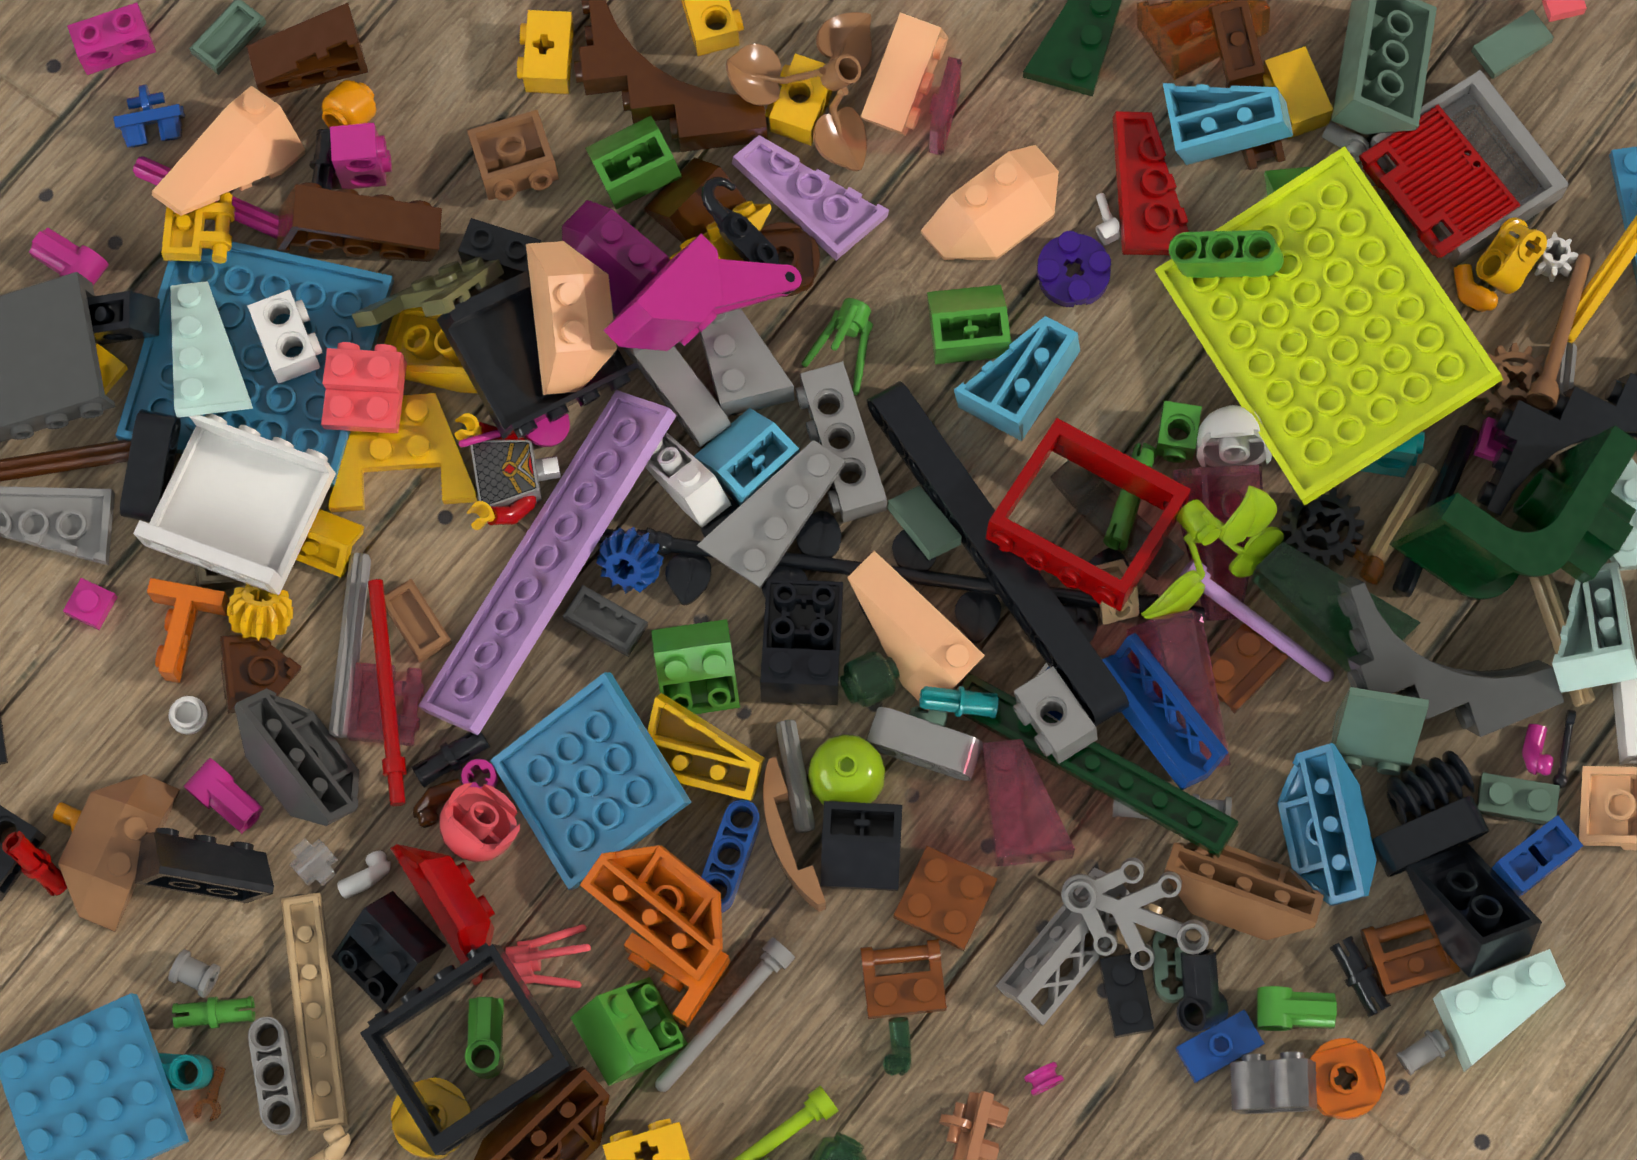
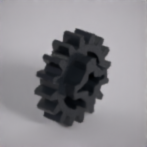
M1333 487L1329 495L1322 494L1307 505H1304L1302 501L1299 502L1292 498L1288 506L1291 511L1283 512L1281 520L1287 524L1281 526V531L1285 537H1289L1285 541L1284 548L1286 550L1296 549L1294 556L1296 562L1303 557L1308 558V568H1312L1315 561H1320L1323 570H1327L1331 560H1334L1340 567L1344 562L1343 554L1353 558L1356 553L1354 545H1361L1363 535L1358 533V531L1363 530L1365 523L1364 520L1355 519L1360 513V507L1354 506L1349 508L1348 504L1351 496L1347 494L1342 499L1337 498V488ZM1304 512L1307 523L1297 530V520ZM1319 523L1322 528L1329 526V531L1325 533L1322 528L1316 530V524ZM1347 526V537L1340 543L1338 532Z

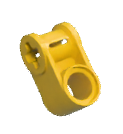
M1520 218L1508 219L1501 225L1498 234L1479 258L1476 264L1478 277L1502 293H1514L1522 286L1536 261L1543 255L1547 247L1546 235L1540 230L1529 229L1526 222ZM1510 231H1513L1514 233L1518 234V238L1512 236L1510 234ZM1526 242H1530L1535 248H1530L1526 245Z

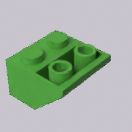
M652 116L640 120L585 148L616 210L682 177L676 161Z
M1001 285L927 292L935 365L994 359L1009 349L1011 336L1007 305Z
M727 619L651 630L660 693L668 696L694 714L740 708Z
M650 977L597 995L570 1017L608 1086L638 1075L682 1050L688 1044Z

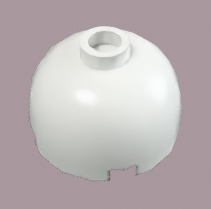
M1229 405L1209 413L1199 426L1196 458L1205 469L1206 464L1215 467V473L1218 475L1242 476L1252 474L1259 470L1258 464L1265 460L1268 464L1271 461L1272 454L1258 433L1260 431L1258 422L1249 411L1241 406Z

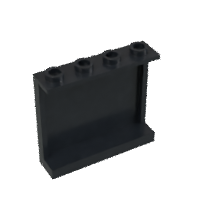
M529 270L467 299L465 302L454 305V310L447 314H442L437 319L503 439L513 434H516L518 439L538 428L537 422L545 418L548 419L549 423L554 422L569 413L567 407L577 402L580 407L586 406L600 397L599 391L609 387L613 392L631 382L629 375L639 367L637 362L627 366L617 348L614 354L583 389L575 393L543 395Z

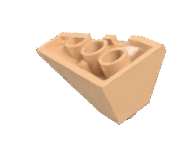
M250 86L220 113L152 190V196L182 216L218 201L220 195L237 188L243 191L252 187L253 181L266 176L272 179L283 174L305 155L306 149L281 106L253 86Z
M875 551L847 577L902 686L918 702L923 687L954 689L985 657L966 636Z

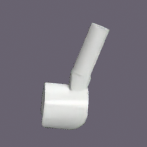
M1100 193L1096 196L1104 222L1095 228L1100 241L1106 246L1120 238V224L1110 213L1105 194Z

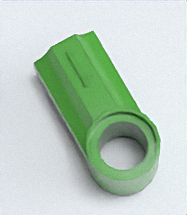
M1281 986L1257 988V1029L1288 1031L1292 1030L1293 1027L1335 1028L1337 1016L1335 993L1293 992L1292 988Z
M469 998L468 1044L465 1052V1061L472 1073L481 1079L494 1078L499 1075L504 1066V1056L502 1054L504 999ZM486 1049L493 1051L495 1058L490 1066L487 1068L475 1066V1057L480 1051Z

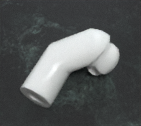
M379 850L368 854L365 859L368 868L338 881V890L343 898L347 899L368 890L389 873L391 862L387 861L385 852Z

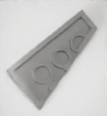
M815 440L811 441L698 543L697 547L761 589L846 464V461Z

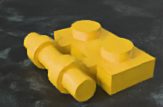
M228 192L220 195V199L217 202L182 216L166 206L161 251L163 260L201 261L202 248L213 250V262L225 263L227 261V252L232 248V236L229 234L230 223L234 221L235 207L232 206L233 195ZM205 219L215 221L214 231H204Z

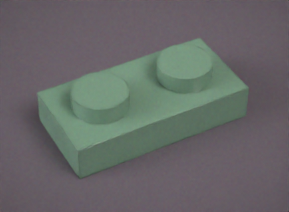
M1482 773L1479 780L1476 805L1483 815L1545 825L1557 815L1560 785Z

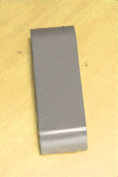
M886 707L877 708L866 739L879 753L964 781L972 779L983 747V742L973 736Z
M261 1017L256 1019L248 1030V1041L260 1117L267 1128L274 1133L288 1135L296 1131L302 1121L290 1036L287 1029L276 1019ZM268 1028H276L278 1031L276 1042L270 1046H261V1034ZM273 1067H283L284 1077L282 1081L277 1085H267L266 1075L268 1071ZM281 1105L289 1106V1119L281 1125H275L272 1121L274 1110Z

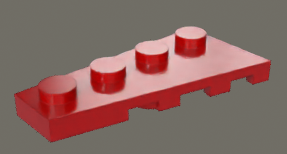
M1116 111L1112 119L1122 255H1169L1171 240L1180 233L1189 232L1187 227L1188 219L1184 207L1181 208L1175 191L1177 186L1173 174H1169L1164 159L1166 153L1152 112Z

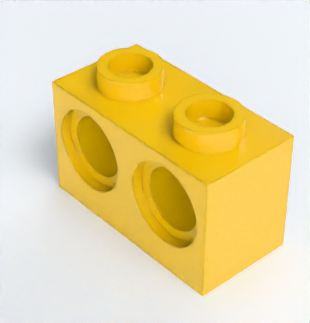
M681 0L697 56L740 45L739 32L744 30L739 9L732 11L729 0ZM716 22L725 25L719 30H712L708 27Z

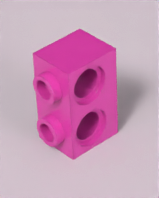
M137 2L67 25L77 57L87 75L156 52L146 20Z
M375 123L330 127L332 163L341 187L356 189L386 186V172H392L391 155L386 147L385 136L378 135Z

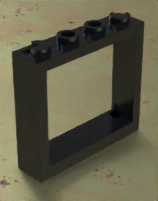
M485 943L477 949H472L466 955L469 959L457 968L454 965L444 968L433 977L435 983L425 990H422L421 987L411 990L400 999L402 1002L401 1006L390 1013L385 1009L375 1014V1017L367 1022L369 1027L360 1032L435 1155L447 1154L577 1067L500 945L492 944L488 946ZM493 965H496L553 1055V1058L443 1130L386 1037Z

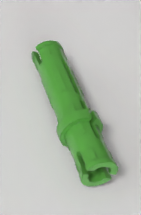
M1143 443L1140 452L1141 444H1135L1132 458L1152 468L1157 456V450L1153 446ZM1122 488L1103 539L1104 544L1114 550H1118L1119 542H1121L1119 547L1121 550L1127 548L1129 536L1141 502V498Z

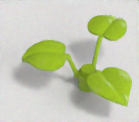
M1249 485L1242 503L1226 524L1214 517L1198 499L1184 505L1178 512L1176 520L1188 533L1183 537V540L1189 546L1196 571L1191 570L1179 577L1141 615L1146 619L1168 620L1184 614L1198 601L1205 590V585L1201 581L1205 577V571L1195 543H1202L1206 546L1219 538L1225 545L1239 554L1229 565V570L1235 577H1248L1262 569L1284 539V534L1279 528L1267 527L1277 513V506L1274 500L1263 490ZM1246 537H1251L1245 547L1237 545V543L1243 542Z

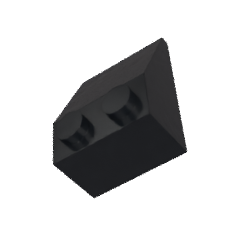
M1468 843L1408 865L1406 872L1444 951L1469 978L1530 954L1542 921Z

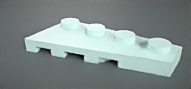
M208 281L170 286L174 410L177 418L253 409Z

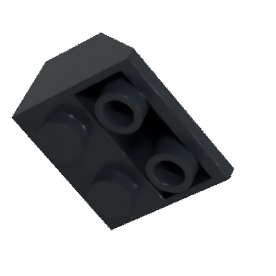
M824 801L820 887L898 891L902 805Z
M392 891L362 910L331 957L382 1010H388L431 969L446 945Z

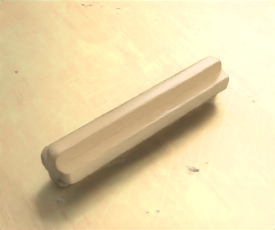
M1427 463L1419 464L1368 552V556L1372 560L1380 564L1387 562L1394 550V547L1389 545L1404 520L1415 514L1438 474L1434 467Z

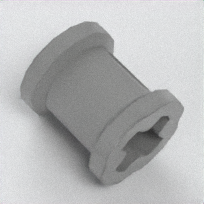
M184 949L175 959L169 972L168 980L174 984L179 981L197 990L198 995L205 998L216 984L221 967L216 964L209 966L191 957V952Z

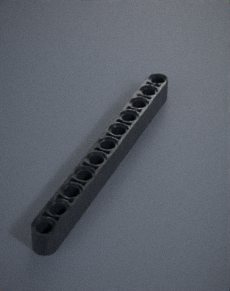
M898 381L868 398V409L878 426L930 499L962 536L961 543L1048 666H1054L1095 727L1128 708L1129 702L1122 687L1039 571L1030 567L1024 559L1010 551L1003 552L999 550L1000 546L986 539L988 523L995 512L994 508L906 385Z

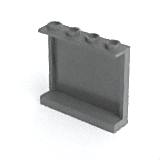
M78 272L0 296V442L9 439H27L32 437L36 431L45 428H63L69 424L68 421L81 417L86 419L99 417L103 414L104 410L116 407L115 402L105 396L87 298L95 296L93 284Z

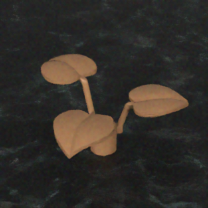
M861 12L844 13L825 21L817 32L816 45L819 52L825 57L830 58V60L823 67L813 71L779 77L781 63L778 56L771 48L762 44H749L727 59L726 72L734 90L747 102L759 106L769 105L778 100L780 94L779 84H788L820 77L823 86L829 90L837 91V94L829 106L830 114L820 116L814 124L813 140L818 152L828 161L851 171L862 170L867 150L864 123L860 115L853 108L843 107L837 111V107L843 96L848 94L847 86L857 82L861 76V71L869 64L872 54L871 14Z

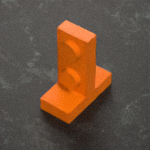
M150 578L147 594L154 603L174 606V609H169L166 614L164 628L168 633L165 645L158 647L155 666L166 681L180 683L198 611L227 616V604L230 599L224 591Z
M632 932L624 944L626 952L630 954L627 958L630 963L645 972L651 967L663 975L660 979L662 983L678 993L683 988L687 990L673 1012L674 1020L687 1028L730 964L729 955L721 951L702 980L697 981L658 948Z

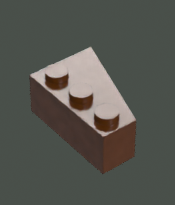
M348 3L247 46L257 88L269 98L368 73L359 34Z

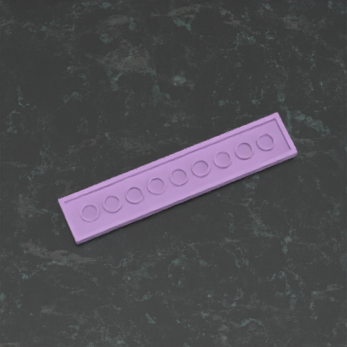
M618 390L615 391L418 705L423 711L475 735H479L677 416L669 407Z

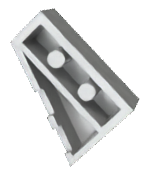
M741 308L717 315L709 326L702 332L699 331L716 398L727 417L742 414L749 408L758 410L795 400L794 385Z

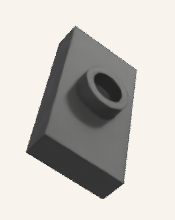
M584 585L581 586L562 616L564 621L627 657L630 656L648 627V622Z

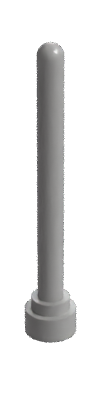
M771 937L763 946L762 950L764 952L759 957L762 961L657 1078L655 1087L658 1091L666 1092L671 1088L773 971L777 973L781 968L785 970L791 964L795 956L779 941Z

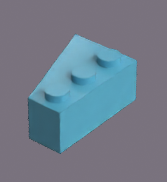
M1163 83L1175 151L1186 165L1293 136L1287 102L1277 87L1231 85V88L1209 87V85L1197 84L1196 87L1175 86L1174 83Z
M1044 316L1013 341L1007 351L993 362L990 360L982 366V371L966 384L961 383L954 389L958 408L1023 441L1080 352L1078 333Z

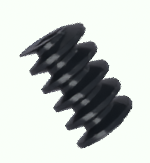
M1449 750L1442 755V760L1433 757L1429 760L1428 766L1422 763L1418 764L1415 767L1414 773L1410 770L1403 771L1401 773V780L1394 776L1387 780V798L1396 818L1402 825L1407 823L1406 813L1409 811L1415 818L1421 817L1420 806L1424 805L1429 812L1435 810V799H1438L1446 806L1449 804V792H1452L1459 800L1463 798L1462 786L1465 785L1472 793L1475 792L1468 768L1457 754Z

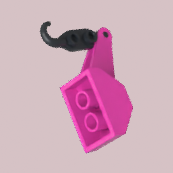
M713 177L707 180L702 187L701 197L703 205L713 216L724 241L744 261L718 259L717 249L701 233L672 258L603 330L619 347L668 351L678 342L685 346L699 331L702 332L709 326L717 315L767 300L788 296L801 285L802 278L800 272L794 266L779 263L778 252L768 239L745 216L724 207L715 198L714 190L718 186L726 187L730 191L735 190V184L729 179Z

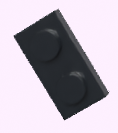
M1137 952L1135 957L1140 962L1139 952ZM1131 953L1101 958L1099 960L1114 1038L1154 1031L1143 971L1132 965L1130 960Z

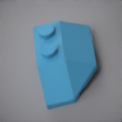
M1333 743L1297 753L1292 763L1294 766L1285 781L1277 802L1291 868L1305 879L1313 890H1318L1324 895L1323 901L1331 906L1369 896L1377 859L1360 784Z

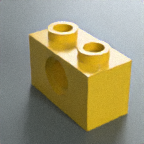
M795 53L791 65L785 64L783 66L780 77L813 71L823 67L825 63ZM820 77L788 84H779L782 86L779 98L776 102L767 106L765 116L769 118L770 132L811 146L813 143L814 124L820 116L824 115L833 91L823 86ZM798 94H802L808 97V99L802 103H797L791 100L793 96Z

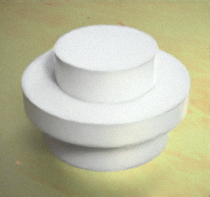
M184 696L177 699L171 705L168 716L170 724L177 732L190 735L199 732L205 726L208 719V711L200 699L193 696Z

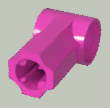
M48 227L43 231H39L35 236L29 251L33 258L57 272L60 277L78 272L92 282L93 286L109 266L103 257L84 245L78 247Z
M209 758L183 787L206 808L214 809L242 834L257 822L264 809L246 791H243L234 783L235 779L212 758Z

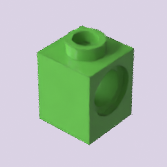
M1164 401L1156 445L1158 456H1163L1164 460L1172 463H1183L1185 460H1193L1202 406ZM1174 428L1181 429L1187 434V438L1175 440L1169 435L1168 431Z

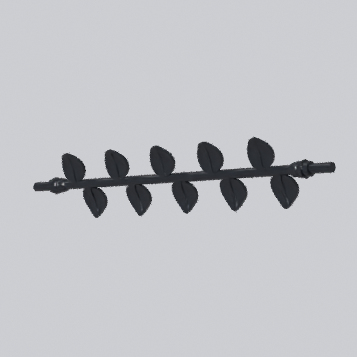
M729 499L731 506L701 528L704 538L739 507L734 500ZM821 510L808 518L796 536L797 544L802 554L786 552L768 579L807 580L803 570L849 576L862 562L833 558L841 545V529L833 515ZM648 527L647 530L637 529L638 535L642 536L649 532L648 541L659 544L657 554L680 553L674 556L666 566V581L682 605H689L697 600L706 590L711 579V564L706 557L713 558L697 547V544L701 541L675 538L666 532L655 531ZM606 529L598 543H602L605 538L611 536L616 530ZM902 530L895 537L892 552L899 567H891L910 584L970 591L964 593L955 605L956 620L973 644L979 643L988 637L999 622L1001 603L996 597L998 595L987 578L928 571L935 564L937 557L928 560L905 530ZM1111 548L1101 551L1089 561V563L1096 566L1123 559L1127 567H1129V563L1124 555L1118 550ZM767 581L765 582V584H764L763 587H762V593H763L765 599H766V585H767ZM1050 587L1062 604H1066L1063 605L1087 640L1091 642L1095 637L1098 627V616L1093 608H1100L1099 603L1091 595L1081 590ZM1138 594L1139 615L1137 617L1144 619L1141 613L1159 598L1158 594ZM858 600L859 607H860L862 613L864 614V616L866 617V619H867L868 622L870 623L869 619L867 618V616H866V614H865V612H864V610H863V608H862V606H861V604H860V602H859V600ZM1193 605L1184 614L1175 618L1203 622L1205 607Z

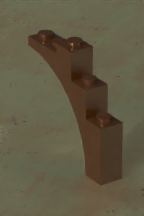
M581 0L583 15L590 14L591 25L584 26L587 46L579 47L581 60L574 61L576 83L583 82L586 95L621 91L624 111H631L633 124L649 116H652L654 121L669 120L672 140L679 139L681 152L746 145L758 135L768 140L764 106L749 103L739 94L705 90L675 79L652 65L633 48L618 28L606 0Z

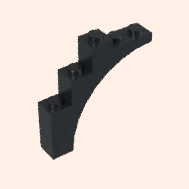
M1629 373L1618 380L1614 379L1605 394V400L1608 402L1576 386L1563 392V394L1560 393L1557 405L1552 410H1549V413L1553 414V416L1520 400L1508 407H1502L1494 421L1493 426L1497 428L1493 440L1505 445L1506 448L1501 447L1492 463V467L1496 469L1490 482L1486 481L1478 493L1477 502L1480 503L1479 508L1493 518L1501 516L1513 493L1537 466L1565 447L1583 442L1613 426H1617L1632 438H1637V375Z

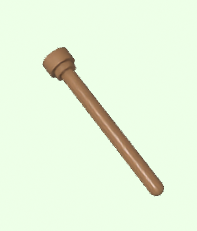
M1580 254L1575 261L1542 375L1530 384L1526 400L1531 406L1540 410H1552L1557 405L1560 389L1558 388L1556 378L1591 264V258L1587 254Z

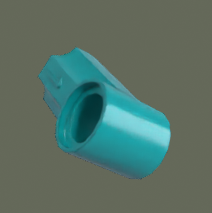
M158 1053L171 1089L183 1091L199 1090L207 1087L213 1080L214 1066L206 1056L200 1054ZM190 1062H193L198 1069L197 1078L192 1083L185 1077V1068Z

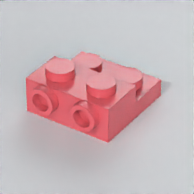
M340 342L337 345V349L327 348L322 383L326 389L321 420L322 427L327 430L398 434L407 361L403 354L397 352L396 347L388 344H377L374 347V351L360 350L359 345L351 342Z

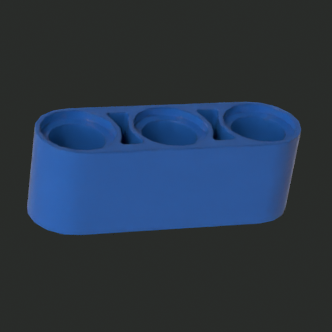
M739 799L728 805L701 876L711 885L717 884L726 888L727 894L721 900L722 913L727 911L734 902L760 830L761 823L758 808L749 800ZM741 812L748 813L753 817L751 825L743 829L737 828L732 824L734 816ZM728 848L735 849L740 853L738 861L731 865L723 864L719 860L720 853Z

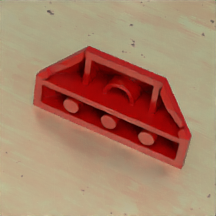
M399 844L390 848L461 965L469 960L466 955L472 949H477L485 943L488 946L491 945L495 928L489 918L495 915V912L484 894L476 898L469 887L475 880L464 862L456 865L450 855ZM483 973L471 980L474 986L482 981Z

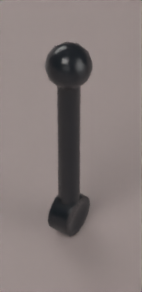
M1567 710L1558 774L1553 777V784L1560 785V788H1564L1568 784V778L1565 774L1572 730L1576 718V711Z

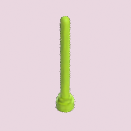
M819 1086L808 1094L809 1099L804 1102V1108L733 1160H760L814 1119L817 1122L822 1118L828 1120L839 1110L824 1089Z

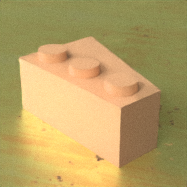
M900 12L861 114V118L864 121L906 136L909 128L915 129L921 113V109L918 106L923 95H927L932 86L933 72L938 60H941L946 49L948 36L941 27Z

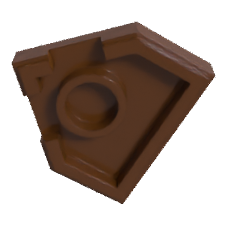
M242 635L221 636L220 638L221 670L228 714L236 713L235 705L237 702L266 688L275 692L276 696H279L301 671L302 666L290 657H286L272 646L271 642L266 638H260L259 641L256 637L243 638Z

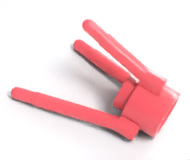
M581 924L536 939L518 941L517 946L506 947L505 953L525 984L536 983L578 989L582 985L580 981L536 975L534 972L541 971V959L590 951L591 946L589 944H581L539 951V946L586 931V926Z

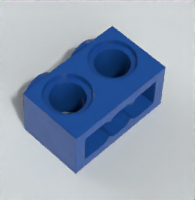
M1557 815L1498 860L1492 869L1520 898L1573 857L1584 845Z

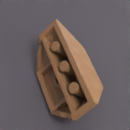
M143 774L90 793L58 862L80 918L116 932L137 886L135 884L141 837L155 832L156 828L164 827L180 789Z
M1174 843L1164 873L1169 871L1175 872L1180 876L1182 887L1178 896L1191 914L1263 940H1270L1314 928L1324 895L1318 890H1313L1308 882L1292 868L1226 845L1218 858L1193 843ZM1167 879L1175 890L1177 883L1173 879Z

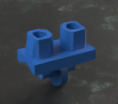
M147 84L139 85V97L128 98L127 105L129 110L142 107L143 111L114 116L115 128L122 131L123 138L129 148L147 145L145 125L158 123L161 141L182 138L181 118H185L183 106L176 104L153 109V105L165 103L164 93L150 94Z

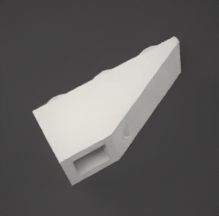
M666 432L645 468L680 508L703 528L731 506V503L715 475Z

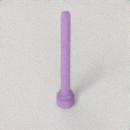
M1193 559L1184 567L1178 578L1191 570L1196 571ZM1202 563L1205 571V577L1201 580L1205 585L1204 594L1323 682H1329L1333 679L1334 672L1330 667L1211 580V574L1206 571L1207 566Z

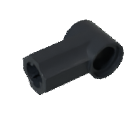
M1205 949L1199 954H1187L1184 951L1180 953L1184 999L1179 1002L1176 1014L1181 1026L1186 1031L1192 1033L1217 1025L1224 1021L1228 1015L1229 1007L1227 1000L1219 991L1217 959L1214 949Z

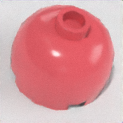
M465 783L454 789L441 811V836L447 847L462 859L472 862L493 860L509 848L520 831V824L517 826L515 819L518 812L509 798L496 788L486 784L482 788L470 787L472 783Z

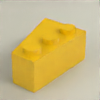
M663 693L657 695L654 700L647 731L681 784L751 801L757 793L765 758Z

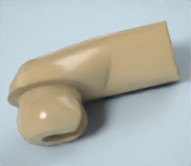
M336 1124L323 1134L329 1146L307 1160H341L351 1139L349 1133L346 1134L342 1125Z

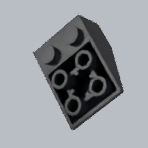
M767 578L760 677L761 702L838 705L843 582Z

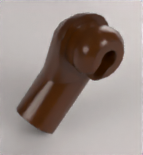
M458 778L429 787L413 807V816L418 819L419 826L427 828L437 823L439 816L435 810L440 804L447 802L454 789L462 785Z

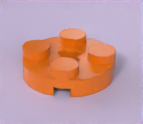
M1338 1038L1324 1043L1312 1055L1310 1060L1316 1062L1317 1108L1324 1116L1341 1120L1355 1119L1368 1113L1380 1100L1386 1083L1385 1070L1379 1056L1371 1048L1368 1049L1365 1045L1357 1043L1358 1041L1350 1038ZM1344 1068L1347 1074L1353 1073L1355 1076V1080L1350 1083V1089L1344 1090L1342 1085L1335 1084L1334 1078L1339 1075L1338 1069Z

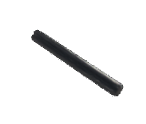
M1467 425L1459 426L1425 509L1454 494L1478 436V431L1475 428ZM1405 556L1392 587L1393 591L1402 596L1410 597L1423 568Z

